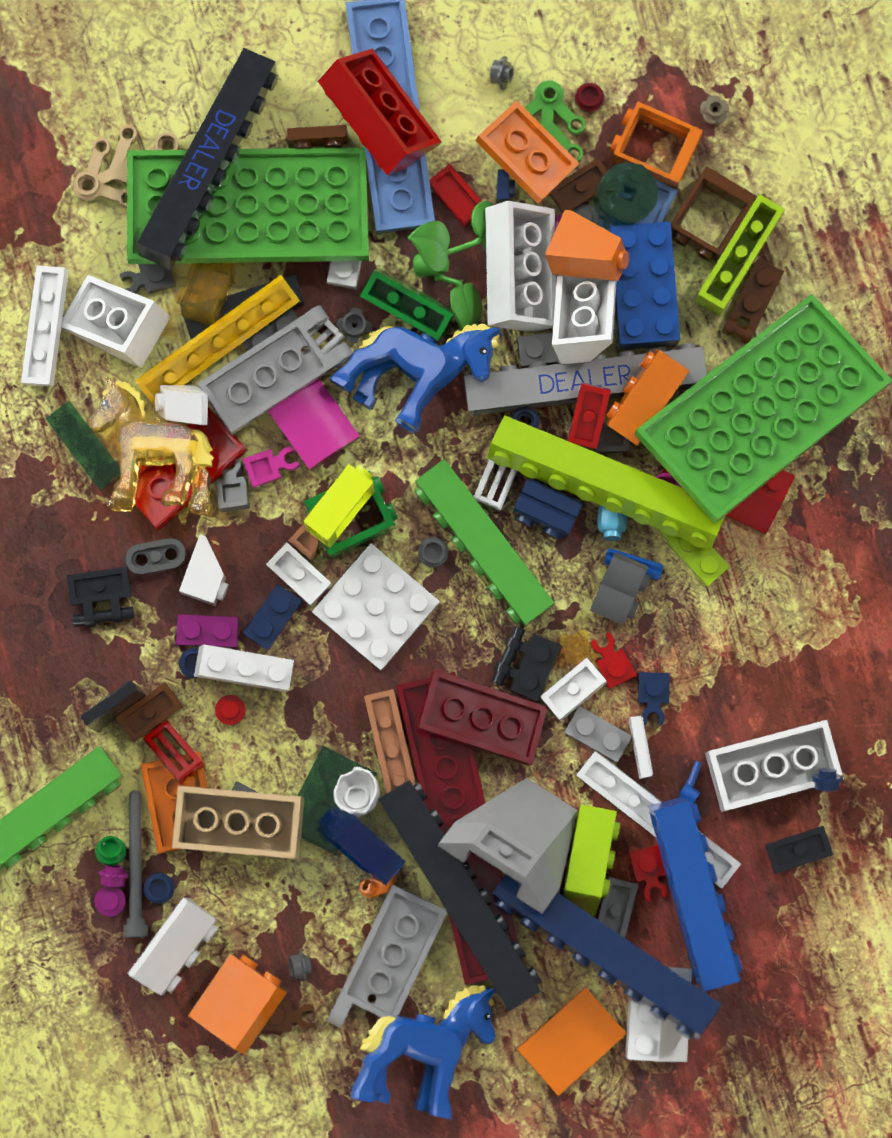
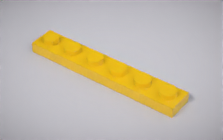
M278 276L136 379L137 385L155 406V395L160 394V385H185L300 300L283 276Z

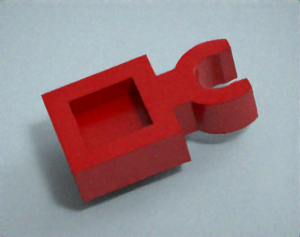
M607 632L605 633V637L608 640L606 647H599L595 639L591 640V647L594 652L601 654L603 658L597 661L596 665L601 675L606 679V685L610 690L637 675L624 649L617 652L614 651V638L611 633Z
M658 845L628 852L635 881H645L646 885L643 889L644 899L647 902L651 901L649 892L653 887L660 890L662 898L666 897V887L658 880V876L666 875Z

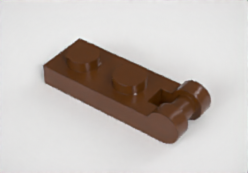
M757 258L721 333L727 336L732 334L740 338V342L744 344L749 343L784 271ZM738 318L749 322L747 328L736 323Z

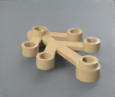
M132 125L121 127L119 131L120 140L110 168L100 173L103 158L111 153V145L105 138H98L93 142V154L87 171L79 173L73 181V190L77 197L85 201H91L101 196L120 202L121 206L127 209V204L123 202L124 196L127 195V189L120 191L105 184L113 180L127 183V150L130 149L131 144H134L138 138L137 131ZM126 131L134 132L133 137L130 139H125L123 134ZM165 132L156 138L155 146L147 150H163V146L166 143L173 145L172 150H180V145L174 134ZM99 144L107 145V149L104 152L97 151ZM87 182L94 184L90 191L83 189L84 184Z

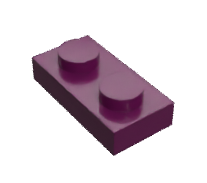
M178 614L176 645L197 647L210 645L221 648H238L239 617Z

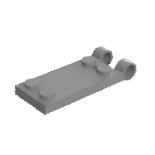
M321 305L312 308L300 318L198 383L199 388L208 394L209 403L231 435L329 371L340 367L350 360L353 352L346 342L337 345L326 354H323L308 333L319 328L329 319ZM308 348L310 352L307 355H303L301 349Z
M392 884L327 1022L341 1028L352 1004L380 1016V1018L398 1016L447 911ZM370 994L376 996L377 1000L375 1003L368 1002L367 998Z

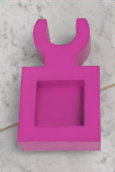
M293 447L282 449L279 455L275 457L272 450L269 449L243 458L253 489L281 479L279 470L294 471L300 467L298 462L292 464L285 462V457L288 454L294 453Z

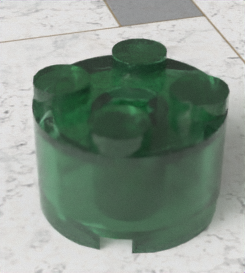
M634 163L618 164L610 168L598 182L593 196L594 207L598 216L613 226L640 224L656 206L658 188L655 179L643 165ZM624 191L626 194L629 193L631 198L629 200L626 197L621 198L620 194Z

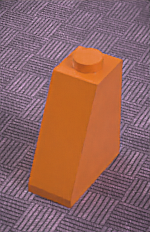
M571 210L564 211L545 253L552 275L619 281L623 269H626L629 263V254L625 250L620 237Z

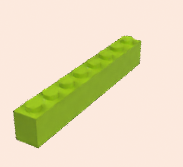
M505 415L490 444L487 459L492 460L501 467H509L519 471L528 478L541 480L557 490H565L575 494L584 501L597 503L613 513H621L631 517L640 524L653 526L669 536H677L699 548L712 549L725 518L723 517L715 524L683 488Z

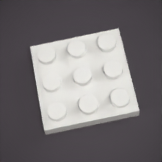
M370 544L314 608L312 613L382 671L437 607L440 601L373 544Z

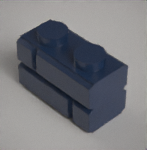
M528 478L512 514L517 516V522L532 528L533 524L545 528L543 533L553 539L560 540L561 536L567 539L583 503Z

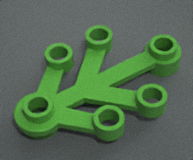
M551 80L544 81L537 86L535 99L524 108L532 116L542 110L539 123L568 152L571 150L577 151L579 157L576 160L580 162L583 156L582 148L572 144L553 122L554 111L567 124L568 132L574 136H579L584 132L585 121L582 117L575 116L563 102L564 91L560 84ZM548 90L553 91L555 94L551 99L544 96V93ZM573 122H579L582 125V128L579 130H574L571 127V124Z

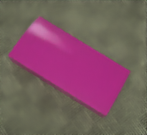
M317 379L268 411L311 472L360 438V435L320 379Z

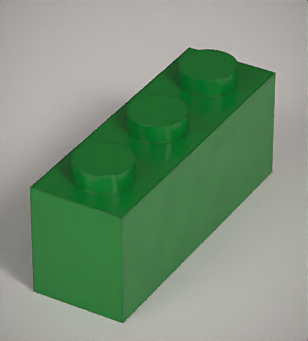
M380 268L373 271L360 297L438 341L443 338L454 318L451 308Z

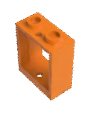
M638 101L634 110L628 108L622 125L626 126L622 136L616 134L609 150L614 152L612 162L622 167L625 165L677 189L703 130ZM639 119L685 139L670 174L624 154Z

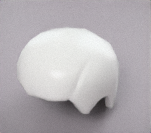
M354 767L349 773L340 775L334 789L336 805L344 814L356 817L371 812L376 807L380 798V787L377 779L369 770L360 767Z

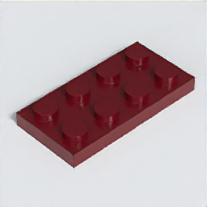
M433 670L416 729L531 766L533 765L548 707L438 670Z

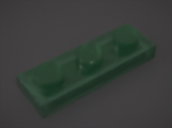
M70 401L45 418L100 491L124 474L123 470Z

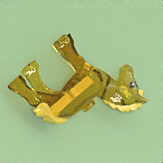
M107 377V390L102 392L104 397L100 401L96 412L89 419V426L94 432L101 433L115 426V438L121 456L119 465L120 482L117 488L112 491L107 506L114 511L131 512L135 504L141 467L176 464L177 469L174 481L162 495L161 503L163 506L184 505L185 500H187L189 486L192 483L193 495L188 502V511L194 515H212L213 509L209 491L211 476L205 467H212L211 460L214 457L210 454V451L213 449L202 431L190 429L184 424L171 423V421L165 420V418H154L153 422H145V402L141 400L140 391H137L135 387H131L130 383H122L120 380L114 382L111 378Z

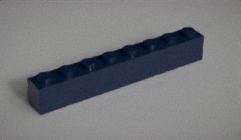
M505 875L493 892V899L496 901L495 906L500 911L509 916L511 913H514L522 919L520 923L533 933L539 930L546 935V941L554 948L561 951L564 947L573 954L571 958L584 968L590 965L599 971L597 976L611 986L614 983L625 989L623 994L637 1004L640 1001L651 1007L649 1011L655 1017L664 1022L666 1019H669L678 1025L675 1029L684 1037L690 1040L693 1036L698 1040L701 1039L719 1012L721 1003L559 893L556 894L543 914L516 897L522 884L509 875Z

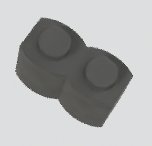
M615 552L590 611L622 625L626 618L632 620L639 605L638 602L634 601L637 592L641 591L644 593L651 577L646 574L648 566Z

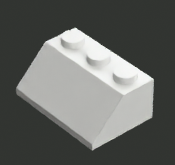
M557 275L552 346L561 365L591 362L613 342L617 281Z
M183 897L128 975L159 995H164L166 991L172 993L182 980L178 976L184 966L190 968L199 957L200 953L197 951V948L204 940L208 943L217 932L218 927L215 926V923L218 919L190 898Z
M668 967L691 983L692 969ZM628 998L625 1058L645 1061L687 1062L688 1038L675 1029L678 1025L669 1019H666L665 1022L650 1013V1006L642 1001L637 1004Z

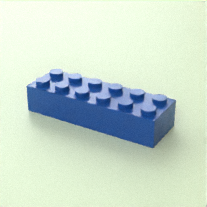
M679 797L647 806L696 984L705 992L740 982L738 973L743 972L738 954L731 950L730 943L734 942V937L730 924H726V921H723L721 913L726 912L722 895L718 894L714 889L713 883L718 882L713 864L706 860L705 853L709 852V846L705 834H701L697 828L696 823L701 822L697 805L684 797Z

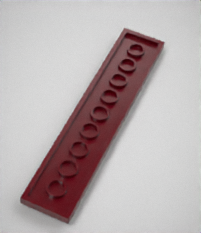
M455 672L447 673V674L456 676V673H455ZM430 678L396 685L418 783L428 797L423 802L429 811L434 808L444 823L439 828L445 836L457 820L479 808L486 801L473 748L416 729ZM472 852L466 861L477 876L472 879L478 890L484 887L493 903L488 907L494 916L500 914L510 929L505 932L511 943L515 940L518 942L512 913L509 916L500 911L495 906L496 901L493 899V892L503 879L502 871ZM449 915L465 985L488 980V976Z

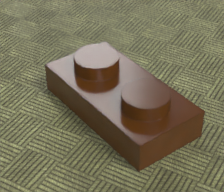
M347 126L287 128L289 148H312L315 146L341 148L342 145H348Z
M596 158L565 178L549 195L563 214L565 210L572 211L579 205L584 204L613 185L614 181L599 158Z
M164 682L115 718L132 742L135 743L184 707L168 684Z

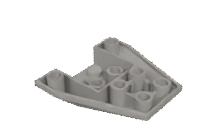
M526 778L457 820L439 842L438 846L463 863L472 852L521 883L522 885L516 897L543 914L559 891L578 810Z

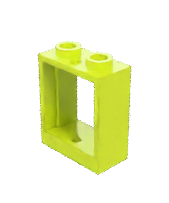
M348 464L303 521L306 531L328 548H331L375 492L374 483L371 479L372 475L360 465L354 468Z

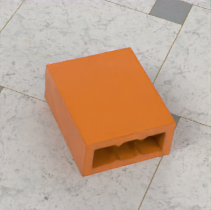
M230 954L188 1016L234 1050L246 1054L287 991L279 986L282 981L268 971L264 975L257 971L256 967L258 964L243 954L241 958Z

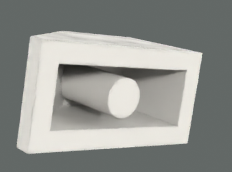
M160 385V394L155 395V410L165 420L207 425L208 394L196 385Z
M200 534L179 592L184 596L216 606L218 600H224L229 584L225 583L226 577L208 539Z

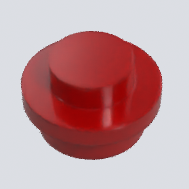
M235 695L223 696L215 706L216 717L225 725L238 724L246 713L244 702Z

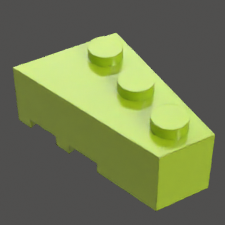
M580 804L570 849L568 869L564 879L563 897L595 917L601 898H607L610 880L605 879L606 870H612L615 851H611L610 847L611 841H617L620 823L615 822L617 811Z

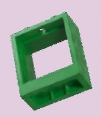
M379 476L371 478L375 490L372 496L384 522L344 541L335 542L331 548L324 545L330 559L396 529L394 521L398 519V516L392 504H385L381 496L385 489ZM328 490L304 501L309 514Z

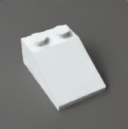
M87 275L62 318L61 328L123 361L142 368L168 323L170 316L150 299Z

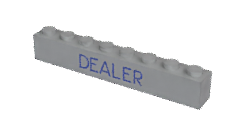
M688 343L677 346V350L665 351V347H655L647 350V352L651 351L654 353L657 348L690 370L676 391L688 390L707 375L703 347H695V344ZM624 351L618 353V357L606 358L605 354H599L591 362L562 365L560 361H558L559 364L547 365L546 362H534L529 364V368L517 369L516 365L500 367L498 372H490V377L484 382L474 379L472 371H469V375L464 376L468 416L515 411L521 407L533 409L577 403L581 382L611 389L609 399L622 398L625 395V392L622 391L624 385L631 376L635 378L643 369L639 365L647 353L636 355L635 351Z

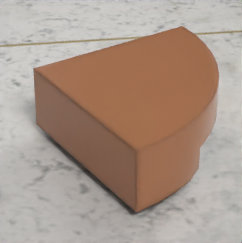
M303 523L288 541L312 561L317 553L319 540L306 531Z

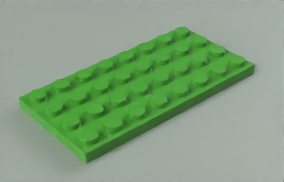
M365 147L240 149L235 162H229L225 170L227 175L223 185L220 188L216 186L212 194L214 198L210 209L207 212H202L199 218L200 226L194 237L189 236L185 244L187 249L183 259L180 262L176 261L175 264L369 261ZM127 150L128 264H157L139 256L137 241L187 150Z
M811 294L637 428L634 434L716 524L888 387L892 379L816 297Z

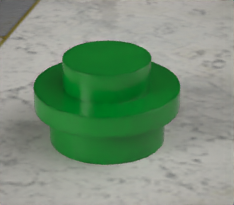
M115 836L104 837L96 846V858L101 864L106 866L118 865L126 856L125 844Z

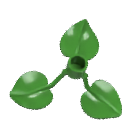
M488 201L478 203L473 209L472 228L478 236L473 241L447 249L450 243V236L446 226L440 221L424 223L408 236V239L419 252L413 259L415 274L420 278L434 276L435 281H444L456 286V288L451 290L450 302L461 331L466 325L478 324L482 313L481 297L477 288L472 283H465L463 285L460 280L444 276L443 274L449 269L448 255L482 243L486 251V208L494 205Z

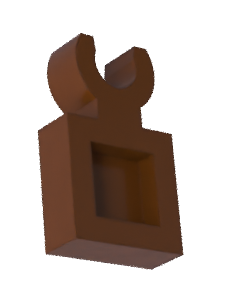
M282 1000L262 1030L291 1032L292 1023H297L305 1029L312 1028L314 1023L304 1022L302 1020V1013L304 1011H314L315 1007L303 1005L299 1009H293V1000Z

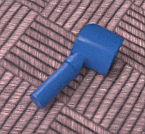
M698 761L694 762L689 779L679 792V797H684L692 803L700 794L699 791L693 788L702 765Z

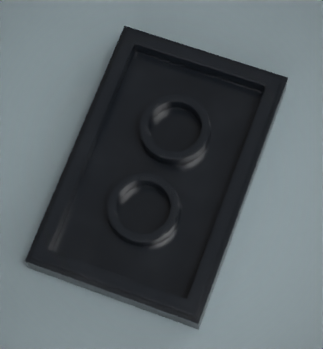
M129 680L84 712L80 718L87 727L99 732L116 720L115 717L145 697L146 694L138 685Z

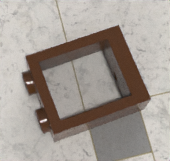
M706 166L671 223L672 240L680 246L686 247L688 245L697 250L696 254L705 261L712 262L714 260L718 262L758 196ZM703 188L741 209L718 249L680 227Z

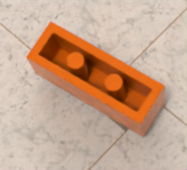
M657 348L654 353L649 351L644 356L639 365L643 369L636 378L634 376L629 378L622 389L625 395L619 403L614 401L605 414L608 418L605 423L637 446L641 441L634 434L636 429L666 406L690 371Z

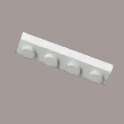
M36 266L21 383L24 385L54 386L69 272L65 267Z

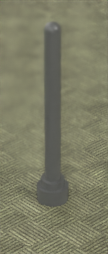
M137 790L129 793L130 919H127V925H123L124 938L148 937V925L145 924V918H142L141 793Z

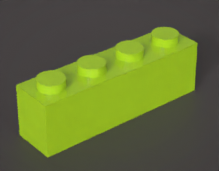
M761 194L758 195L699 291L695 303L719 317L722 315L785 210L783 207Z

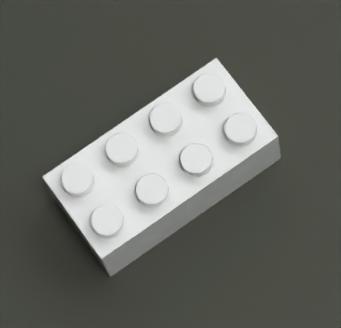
M505 201L486 208L488 326L527 332H538L553 328L556 275H552L545 253L555 233V209L514 201Z
M827 720L705 753L721 812L814 788L815 782L812 781V775L817 774L818 769H836L837 774L842 775Z

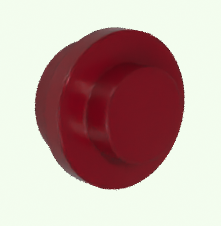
M582 84L576 90L575 103L584 112H595L604 103V92L597 84Z

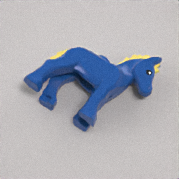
M476 324L472 326L466 325L462 331L457 330L453 337L447 340L445 345L438 346L436 345L437 341L426 333L422 332L419 336L403 327L385 326L370 333V338L362 341V345L353 352L350 360L334 373L329 380L342 390L351 393L355 380L363 372L362 380L356 389L357 392L353 399L360 405L372 410L376 404L375 390L380 377L387 371L398 367L417 384L402 411L395 419V422L399 427L414 434L415 431H419L422 422L421 415L425 406L431 402L436 393L447 386L461 372L466 364L470 366L474 379L484 382L490 377V362L493 356V349L499 346L497 339L502 337V333H500L499 328L487 326L486 324L478 326Z
M472 985L469 989L464 988L462 992L458 991L455 999L449 1001L448 1009L445 1010L444 1017L440 1023H435L434 1017L417 1014L416 1019L404 1016H385L380 1018L374 1027L368 1031L370 1036L362 1040L363 1045L360 1049L370 1053L363 1059L362 1069L351 1087L353 1089L351 1097L374 1103L375 1100L389 1104L391 1094L386 1086V1070L389 1064L403 1054L425 1064L414 1109L429 1112L433 1116L452 1119L449 1090L453 1081L454 1070L460 1060L462 1049L467 1042L470 1031L483 1044L490 1045L496 1037L491 1006L494 1004V1000L491 997L496 991L495 988L485 987L484 985L479 987Z

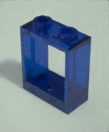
M335 807L333 810L329 809L319 820L321 825L316 831L369 877L384 885L388 884L406 862L353 814L338 807Z

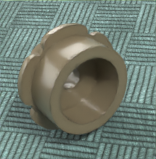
M709 96L707 101H703L700 106V112L707 123L720 124L728 117L729 104L726 100H721L719 96ZM716 107L718 111L713 112L712 108Z

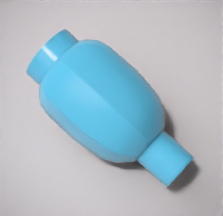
M599 505L597 526L599 531L603 533V539L607 541L621 540V534L627 529L628 516L621 513H613L604 506Z

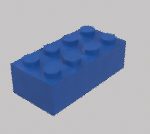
M671 222L610 226L609 232L622 239L625 250L629 254L628 266L626 269H623L619 281L616 282L614 314L617 350L677 346L680 342Z

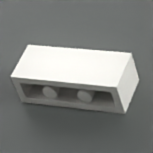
M202 645L199 646L194 677L285 692L290 687L294 660Z

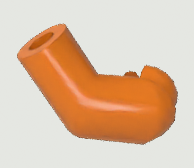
M386 861L381 875L361 881L359 891L367 898H375L389 893L400 866Z

